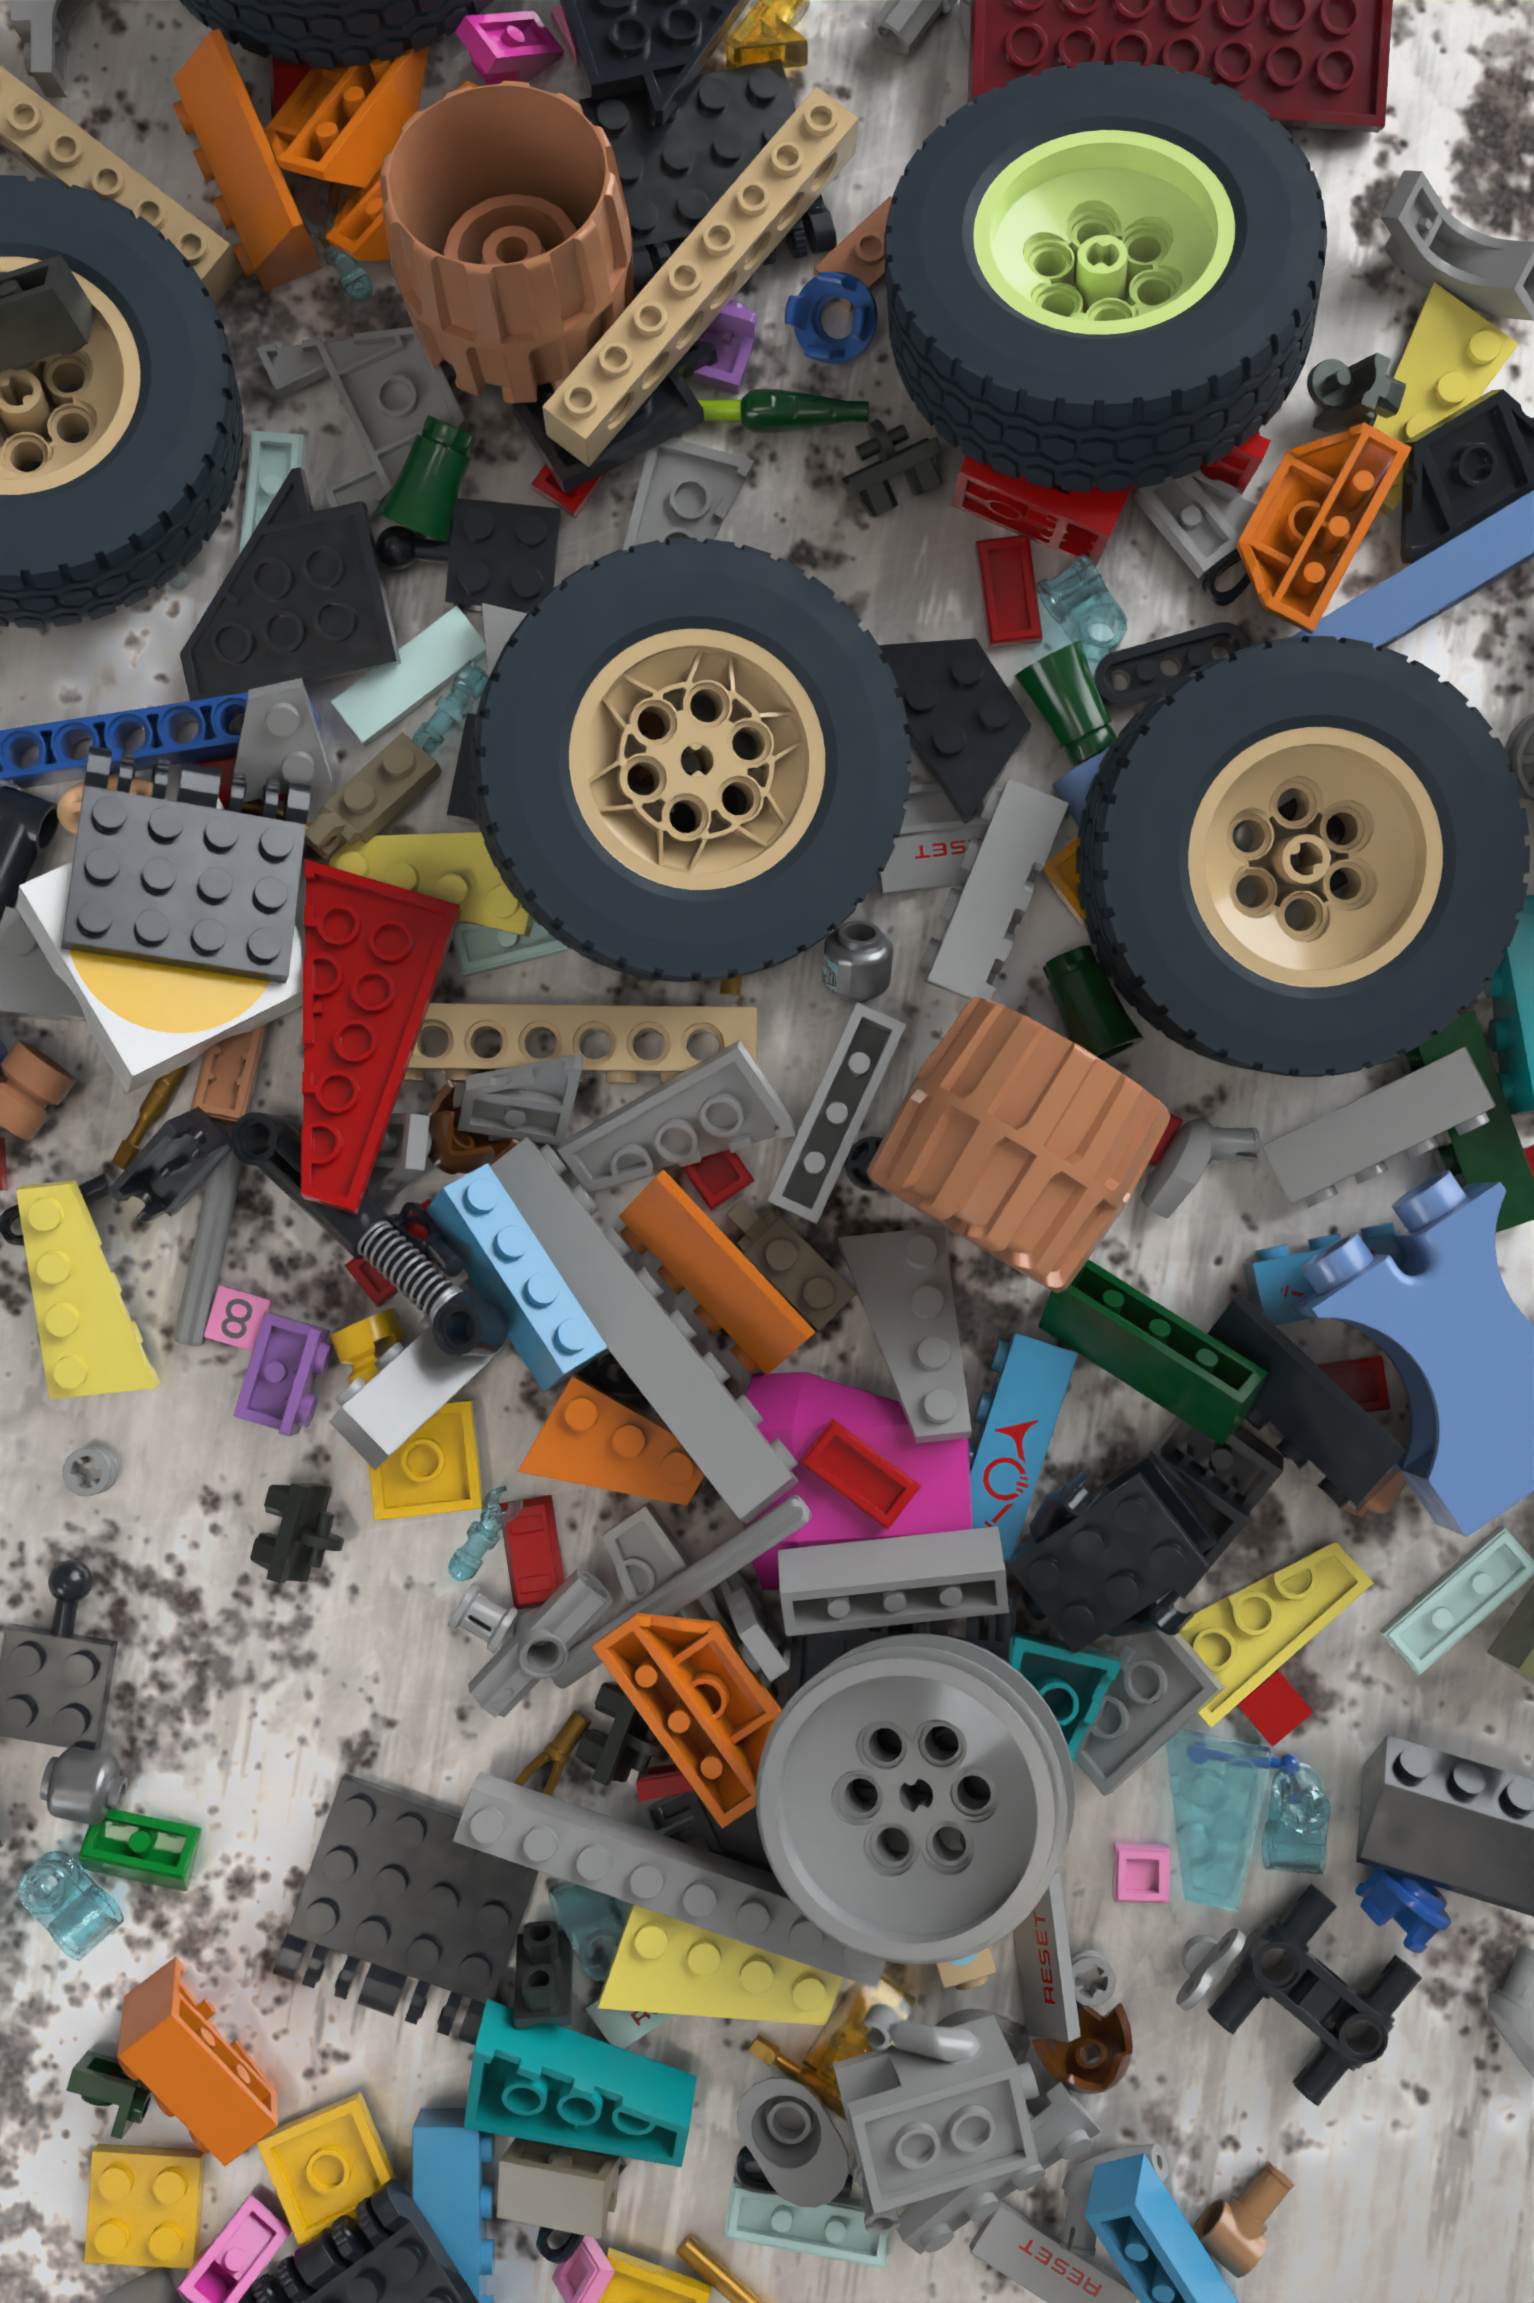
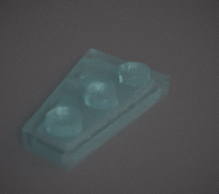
M1181 1729L1165 1745L1183 1896L1186 1901L1239 1912L1272 1751L1269 1747Z

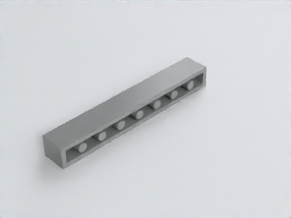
M526 1137L490 1166L605 1342L609 1351L738 1519L748 1524L798 1484L799 1480L791 1471L798 1464L796 1459L778 1437L771 1443L767 1441L757 1428L764 1421L763 1417L744 1394L735 1400L723 1384L730 1378L728 1372L711 1351L702 1357L689 1341L697 1335L693 1327L678 1309L668 1314L657 1300L664 1293L663 1289L645 1267L636 1272L624 1256L632 1251L612 1225L603 1230L592 1215L599 1210V1207L580 1184L571 1189L560 1174L568 1168L551 1146L547 1143L540 1149Z
M479 1772L470 1789L453 1839L454 1842L876 1989L878 1987L886 1961L860 1954L823 1933L792 1903L776 1876L771 1872L483 1772Z

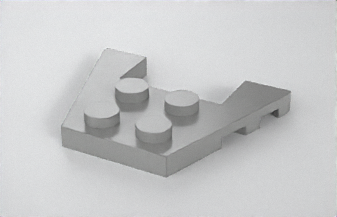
M413 326L353 334L354 338L323 342L321 338L302 340L301 345L277 347L276 344H267L257 347L256 350L280 398L326 376H331L372 462L370 468L323 489L331 508L363 501L367 504L370 519L377 514L408 457L416 434L422 436V429L428 415L461 430H465L468 427L440 365L434 369L425 357Z

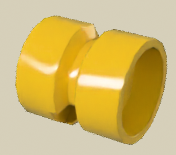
M392 1308L330 1335L329 1338L340 1363L351 1365L353 1371L347 1378L349 1384L358 1377H361L367 1384L380 1372L374 1365L375 1362L398 1341L402 1343L406 1333L395 1308Z

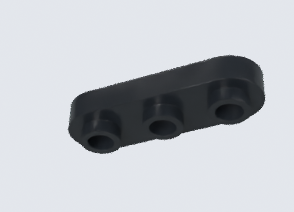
M1219 622L1112 652L1099 662L1093 673V679L1104 705L1118 709L1150 701L1174 681L1216 660L1211 653L1213 647H1224L1228 654L1249 647L1250 641L1246 633L1237 625ZM1165 660L1173 661L1178 667V674L1174 676L1164 674L1160 663ZM1116 674L1123 676L1127 681V688L1124 690L1114 689L1110 685L1109 678Z

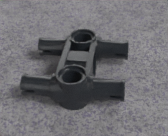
M1310 1884L1281 1921L1277 1918L1273 1922L1270 1920L1265 1927L1255 1929L1247 1936L1243 1946V1954L1236 1961L1237 1966L1234 1968L1237 1975L1207 2011L1219 2025L1234 2035L1262 1998L1265 1997L1269 2000L1272 1997L1320 2037L1319 2041L1322 2046L1293 2079L1292 2083L1308 2100L1319 2106L1348 2069L1355 2071L1356 2068L1360 2069L1364 2063L1376 2061L1383 2055L1388 2044V2033L1394 2027L1395 2018L1392 2014L1417 1983L1421 1981L1422 1977L1395 1954L1365 1992L1362 1989H1359L1358 1992L1309 1952L1310 1947L1307 1943L1337 1908L1332 1900L1313 1884ZM1274 1948L1284 1950V1957L1277 1967L1272 1969L1260 1967L1261 1958L1268 1950ZM1359 2020L1368 2021V2028L1363 2036L1354 2040L1346 2039V2031L1353 2022Z

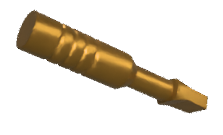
M186 1065L156 1079L155 1084H153L139 1109V1119L127 1140H122L112 1163L125 1170L140 1151L139 1144L151 1123L158 1120L188 1068Z
M757 2035L749 2046L748 2050L768 2066L773 2064L796 2082L810 2087L820 2097L825 2107L846 2121L839 2089L812 2069L800 2067L780 2053L778 2046Z

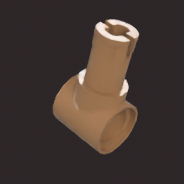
M1267 2161L1238 2199L1232 2196L1228 2202L1218 2199L1211 2203L1198 2218L1193 2231L1205 2250L1235 2277H1243L1257 2265L1266 2249L1267 2240L1263 2235L1267 2230V2226L1264 2224L1265 2221L1295 2185L1276 2166Z

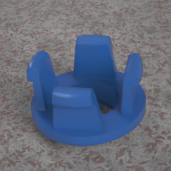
M819 272L818 276L811 279L802 288L799 295L789 296L786 303L785 324L794 328L796 338L805 350V356L817 361L840 364L855 359L868 348L877 329L878 311L873 294L864 282L848 273ZM835 298L848 300L855 309L852 332L842 339L830 337L824 331L821 324L823 308L829 301Z
M1374 1868L1366 1882L1359 1883L1355 1890L1358 1896L1364 1898L1360 1907L1377 1926L1384 1925L1394 1917V1920L1407 1933L1403 1942L1404 1947L1414 1953H1422L1428 1947L1425 1944L1440 1929L1446 1930L1451 1924V1919L1444 1910L1447 1902L1442 1894L1432 1885Z

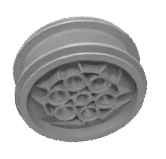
M911 1633L870 1641L841 1655L807 1681L791 1697L773 1724L763 1747L756 1781V1815L763 1849L774 1875L792 1903L811 1923L838 1943L860 1954L898 1964L926 1965L962 1959L988 1948L1011 1933L1028 1917L1048 1888L1067 1846L1075 1809V1779L1067 1742L1050 1707L1036 1688L1020 1672L993 1653L963 1640L935 1634ZM938 1726L950 1728L958 1738V1749L947 1752L938 1748L932 1738L933 1728ZM889 1728L895 1731L902 1741L901 1752L889 1753L884 1751L877 1740L878 1729ZM974 1775L984 1779L991 1791L990 1798L976 1800L970 1797L964 1788V1778ZM860 1778L871 1782L877 1790V1802L866 1803L860 1800L853 1789L854 1780ZM918 1779L927 1782L933 1793H928L923 1800L914 1796L909 1785H914ZM945 1826L958 1829L964 1835L966 1848L961 1850L947 1848L941 1841L939 1829ZM896 1828L905 1833L909 1840V1850L899 1852L888 1846L884 1837L885 1829Z

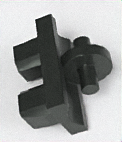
M1375 353L1349 367L1336 359L1324 360L1314 366L1307 379L1308 393L1313 402L1324 409L1322 413L1315 417L1312 427L1326 433L1343 424L1353 427L1365 422L1370 425L1375 414L1386 419L1396 415L1402 402L1406 384L1386 375L1390 358Z
M877 418L867 424L870 440L855 446V451L861 462L874 455H878L880 460L841 478L846 492L856 494L868 515L875 517L898 505L888 478L904 471L914 496L921 495L942 485L941 472L935 456L943 451L937 437L932 439L927 437L895 452V445L909 439L905 426L901 424L887 431L882 422Z
M291 1483V1485L269 1486L264 1503L265 1511L282 1517L278 1535L272 1533L259 1534L254 1541L250 1556L252 1562L268 1570L266 1579L277 1583H285L287 1580L308 1582L311 1567L321 1568L326 1550L342 1551L344 1538L330 1533L335 1515L326 1512L332 1487L319 1483Z
M604 1682L597 1695L595 1709L615 1718L609 1735L596 1729L586 1730L581 1737L575 1756L595 1770L592 1777L593 1780L607 1786L610 1785L611 1781L627 1782L631 1769L646 1773L652 1757L667 1759L669 1754L617 1682Z
M554 1921L529 1922L524 1925V1933L517 1934L514 2023L516 2029H526L538 2023H554L561 2026L571 2025L573 1936L571 1930L558 1931L557 1923Z

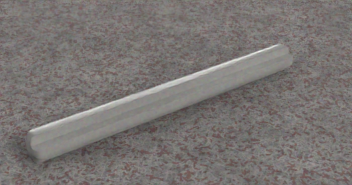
M792 1495L567 1651L568 1659L563 1670L551 1677L555 1685L561 1689L567 1688L603 1662L591 1646L636 1613L663 1616L674 1615L806 1525L812 1517L809 1507L800 1496Z

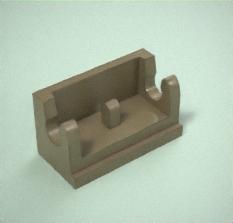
M515 2138L499 2160L496 2218L602 2239L606 2232L608 2212L614 2213L616 2208L621 2156Z

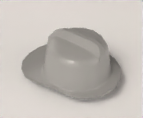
M770 2077L755 2083L742 2097L737 2111V2123L739 2133L746 2147L752 2153L768 2182L783 2199L798 2207L816 2208L831 2202L843 2190L849 2174V2156L843 2139L828 2116L820 2097L810 2087L789 2078Z

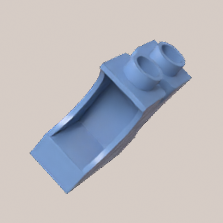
M1446 1170L1417 1185L1392 1205V1208L1405 1226L1394 1235L1406 1254V1263L1402 1270L1397 1267L1390 1255L1371 1254L1359 1234L1353 1232L1325 1247L1300 1267L1313 1289L1288 1306L1294 1315L1331 1318L1348 1324L1373 1340L1388 1356L1404 1385L1410 1414L1408 1444L1401 1472L1435 1524L1468 1537L1534 1492V1325L1522 1314L1507 1292L1497 1263L1495 1233L1497 1218L1507 1192L1501 1182L1467 1184L1461 1188L1450 1170Z

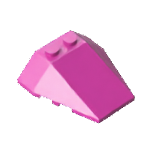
M808 1372L769 1373L768 1375L765 1373L752 1374L747 1398L764 1419L757 1428L769 1443L778 1437L793 1455L798 1464L791 1471L799 1480V1483L748 1524L743 1522L744 1528L792 1495L800 1496L812 1514L811 1519L806 1525L752 1561L762 1590H779L778 1550L973 1529L968 1438L916 1443L899 1401L870 1393V1391L858 1387H850L823 1379L822 1376ZM831 1418L835 1419L921 1485L920 1489L889 1530H886L799 1463V1460Z

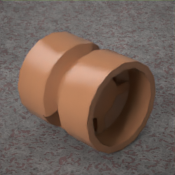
M18 1040L1 1062L4 1074L0 1077V1126L26 1141H32L49 1118L45 1110L47 1105H59L77 1081L67 1070L43 1052L22 1040Z

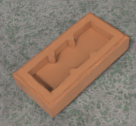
M891 196L814 267L815 276H818L819 272L848 273L864 282L870 291L886 278L884 234L889 207L892 201ZM837 298L849 311L854 308L848 300Z
M268 1023L251 1032L226 1038L204 1052L190 1110L200 1107L212 1121L235 1125L243 1115L249 1113L269 1031Z

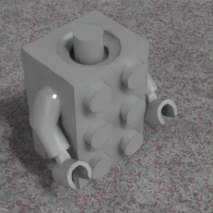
M879 2003L870 2007L863 2023L867 2027H872L868 2034L867 2042L871 2049L875 2051L832 2064L857 2165L861 2164L874 2215L1039 2164L1025 2101L1039 2096L1036 2079L1029 2062L1017 2065L994 2015L954 2027H940L908 2020L899 2021L897 2012L886 2004Z

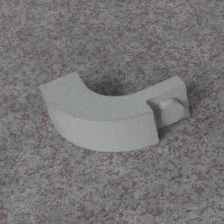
M12 0L10 22L24 43L23 56L27 74L34 77L46 97H67V44L69 32L77 16L87 6L97 0Z
M1404 170L1392 194L1387 199L1385 208L1380 216L1391 233L1384 247L1390 258L1403 271L1426 288L1430 289L1432 284L1436 282L1472 310L1503 318L1534 321V242L1494 238L1471 229L1456 219L1446 209L1423 171Z

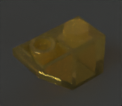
M881 1976L877 1989L855 1982L846 1991L828 2019L827 2024L824 2025L807 2051L802 2063L816 2072L822 2082L831 2087L838 2088L832 2063L875 2051L871 2049L867 2042V2037L872 2027H867L863 2023L870 2007L879 2003L886 2004L897 2012L899 2021L907 2020L916 1998L883 1976Z

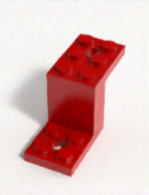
M1258 431L1256 435L1238 448L1234 445L1231 454L1210 466L1203 463L1199 470H1201L1205 477L1211 480H1221L1237 488V493L1243 494L1263 461L1271 440L1260 436V431ZM966 456L958 473L951 506L1018 535L1029 534V539L1097 567L1132 485H1129L1128 489L1123 491L1100 492V488H1090V492L1070 491L1069 495L1059 491L1058 485L1054 484L1053 488L1026 483V478L1021 476L1016 480L993 471L992 465L989 463L983 466Z

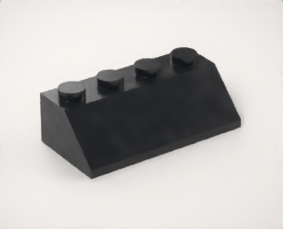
M1240 1292L1231 1301L1207 1334L1268 1372L1249 1415L1245 1419L1258 1431L1266 1425L1281 1440L1276 1445L1278 1451L1298 1470L1306 1464L1321 1479L1316 1485L1318 1490L1336 1508L1340 1510L1347 1504L1357 1513L1403 1468L1406 1450Z
M1386 1735L1363 1765L1356 1862L1534 1917V1780Z

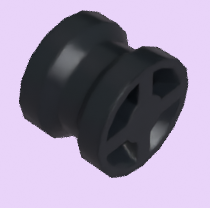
M870 1136L860 1139L851 1147L846 1158L845 1169L847 1177L853 1185L862 1190L877 1191L883 1189L871 1181L866 1173L883 1140L881 1137Z

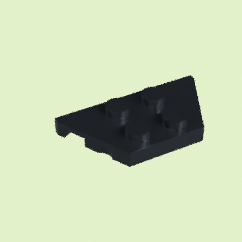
M1504 389L1489 391L1404 442V444L1412 447L1403 463L1400 557L1403 564L1416 562L1534 490V417L1527 416L1523 412L1521 404Z
M976 638L879 645L883 652L879 657L883 664L889 663L898 688L894 690L896 698L902 697L908 721V725L903 726L907 734H910V739L961 820L966 824L973 819L979 805L1004 772L1006 764L1012 755L1018 751L1030 733L1031 723Z

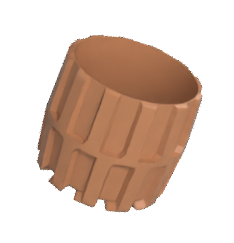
M504 80L501 84L471 87L467 85L447 92L445 98L424 111L415 112L400 128L401 136L392 152L384 156L380 174V186L384 204L383 217L391 267L422 352L434 369L446 360L454 367L456 373L455 385L459 389L477 397H480L484 385L487 383L501 386L504 402H537L538 386L550 383L554 391H556L634 300L632 236L627 207L614 152L602 127L594 126L585 117L579 103L562 93L553 94L531 87L528 82Z
M974 997L966 1004L920 1069L868 1166L867 1176L881 1188L934 1219L937 1223L958 1236L964 1237L983 1251L1035 1282L1059 1293L1069 1287L1127 1204L1168 1126L1170 1114L1167 1107L1142 1086L1076 1043L1003 1004L990 999Z

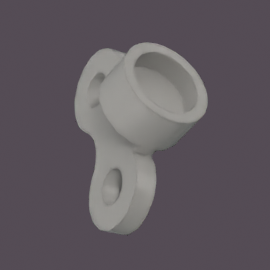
M1237 1928L1231 1929L1219 1942L1208 1935H1198L1186 1942L1182 1949L1181 1959L1190 1978L1183 1984L1176 1997V2004L1183 2010L1188 2011L1196 2006L1207 1992L1210 1984L1217 1983L1224 1977L1228 1970V1965L1237 1957L1245 1944L1246 1936Z

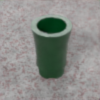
M428 415L422 429V436L416 434L408 457L392 489L377 512L414 531L447 543L453 511L463 479L472 459L467 455H469L474 445L476 436Z
M1082 641L1069 644L1043 657L1014 676L1034 702L1059 748L1065 747V753L1072 766L1094 757L1109 748L1112 742L1117 741L1118 738L1114 730L1108 725L1113 721L1100 697L1090 672Z
M1090 945L1080 946L1046 962L1043 971L1050 983L1048 990L1058 1010L1068 1040L1076 1043L1103 1061L1134 1047L1144 1040V1037L1119 1000L1102 964L1097 963Z

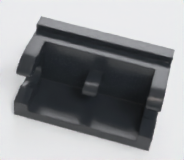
M196 1107L166 1121L107 1192L117 1202L127 1201L132 1196L141 1199L146 1206L137 1215V1219L140 1221H152L165 1213L171 1217L181 1209L234 1146L231 1140L200 1107Z

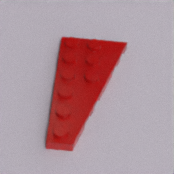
M305 859V960H303L304 1072H302L304 1104L301 1136V1195L306 1200L357 1215L461 915L460 905Z

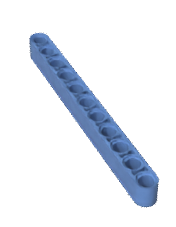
M1534 490L1323 617L1312 634L1302 630L1292 637L1334 636L1337 640L1344 637L1373 643V648L1375 649L1377 646L1388 647L1534 558ZM1109 748L1072 769L1053 784L1061 800L1069 803L1067 809L1078 827L1082 810L1086 809L1087 802H1085L1092 780L1094 775L1099 773V765Z

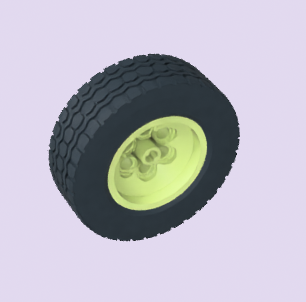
M1103 61L1076 63V68L1068 69L1067 65L1040 70V75L1032 77L1030 73L1006 82L1005 87L1002 89L995 87L974 98L973 105L965 104L946 119L944 127L939 125L923 141L922 150L917 149L905 167L904 175L900 177L892 196L884 234V263L889 336L896 367L912 402H915L916 408L930 426L935 425L936 431L954 448L960 445L962 453L979 464L985 466L989 463L992 465L993 471L1016 480L1021 476L1026 478V483L1047 488H1053L1054 484L1062 485V490L1090 492V488H1100V492L1127 490L1129 485L1136 484L1137 489L1162 484L1165 482V478L1170 476L1174 480L1199 471L1203 463L1210 466L1231 454L1234 445L1238 448L1258 433L1261 424L1265 426L1281 408L1283 401H1286L1305 365L1315 328L1327 247L1324 202L1314 170L1311 171L1310 162L1298 144L1293 145V137L1277 120L1270 121V113L1251 99L1247 102L1242 100L1241 93L1221 83L1215 86L1211 84L1210 78L1189 71L1181 74L1177 73V68L1150 63L1149 67L1140 66V62L1113 61V65H1104Z

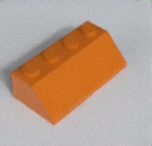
M220 28L211 31L173 78L182 99L173 103V107L186 135L196 132L201 148L194 150L193 154L205 181L210 182L216 179L222 195L213 198V201L226 230L236 226L242 243L233 246L246 277L256 274L266 292L323 268L283 172L278 166L265 130Z
M662 1170L618 1216L627 1225L619 1233L641 1256L649 1249L663 1264L656 1271L658 1275L677 1295L685 1288L700 1303L693 1312L714 1334L723 1328L737 1343L730 1349L731 1353L751 1374L760 1368L768 1375L815 1333V1330L666 1171Z

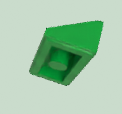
M110 1809L108 1815L101 1823L89 1825L78 1859L82 1868L88 1871L187 1891L192 1877L202 1830L199 1827Z

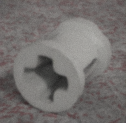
M472 1583L452 1615L448 1626L453 1629L459 1626L487 1642V1649L494 1653L519 1610L513 1606L509 1609L502 1607L480 1593V1586Z

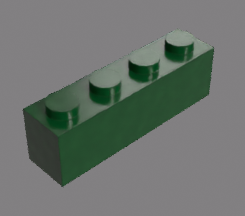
M1473 1010L1461 1014L1439 1034L1432 1035L1430 1033L1428 1035L1430 1040L1404 1055L1398 1053L1405 1074L1408 1075L1463 1047L1467 1048L1496 1106L1485 1111L1490 1120L1489 1122L1459 1136L1455 1127H1452L1435 1135L1434 1137L1439 1146L1433 1150V1155L1439 1173L1450 1170L1461 1188L1467 1184L1501 1182L1507 1192L1497 1218L1496 1232L1534 1220V1179L1478 1019Z
M1089 1259L1066 1290L1059 1293L1051 1290L1038 1325L1043 1331L1222 1446L1249 1415L1268 1374L1261 1367Z

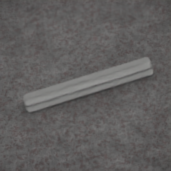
M233 1149L208 1176L174 1333L175 1341L181 1344L202 1346L206 1340L203 1336L214 1303L244 1164L237 1158Z

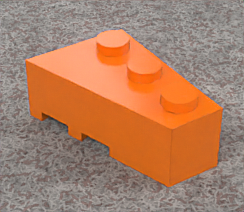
M575 1374L570 1378L517 1471L686 1506L705 1476L665 1423L579 1374Z
M174 1957L124 1996L117 2058L122 2070L129 2078L135 2081L140 2079L153 2092L158 2107L168 2117L176 2116L189 2129L191 2139L200 2151L206 2154L211 2152L226 2166L278 2126V2093L238 2039L230 2045L223 2039L209 2020L217 2011L207 1998L199 2004L195 2001L180 1980V1975L186 1969L179 1959Z

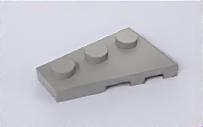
M1160 1630L1134 1634L1128 1646L1123 1647L1118 1657L1123 1664L1115 1680H1111L1100 1702L1102 1706L1092 1726H1088L1075 1752V1762L1103 1796L1113 1793L1226 1688L1180 1633L1170 1636Z

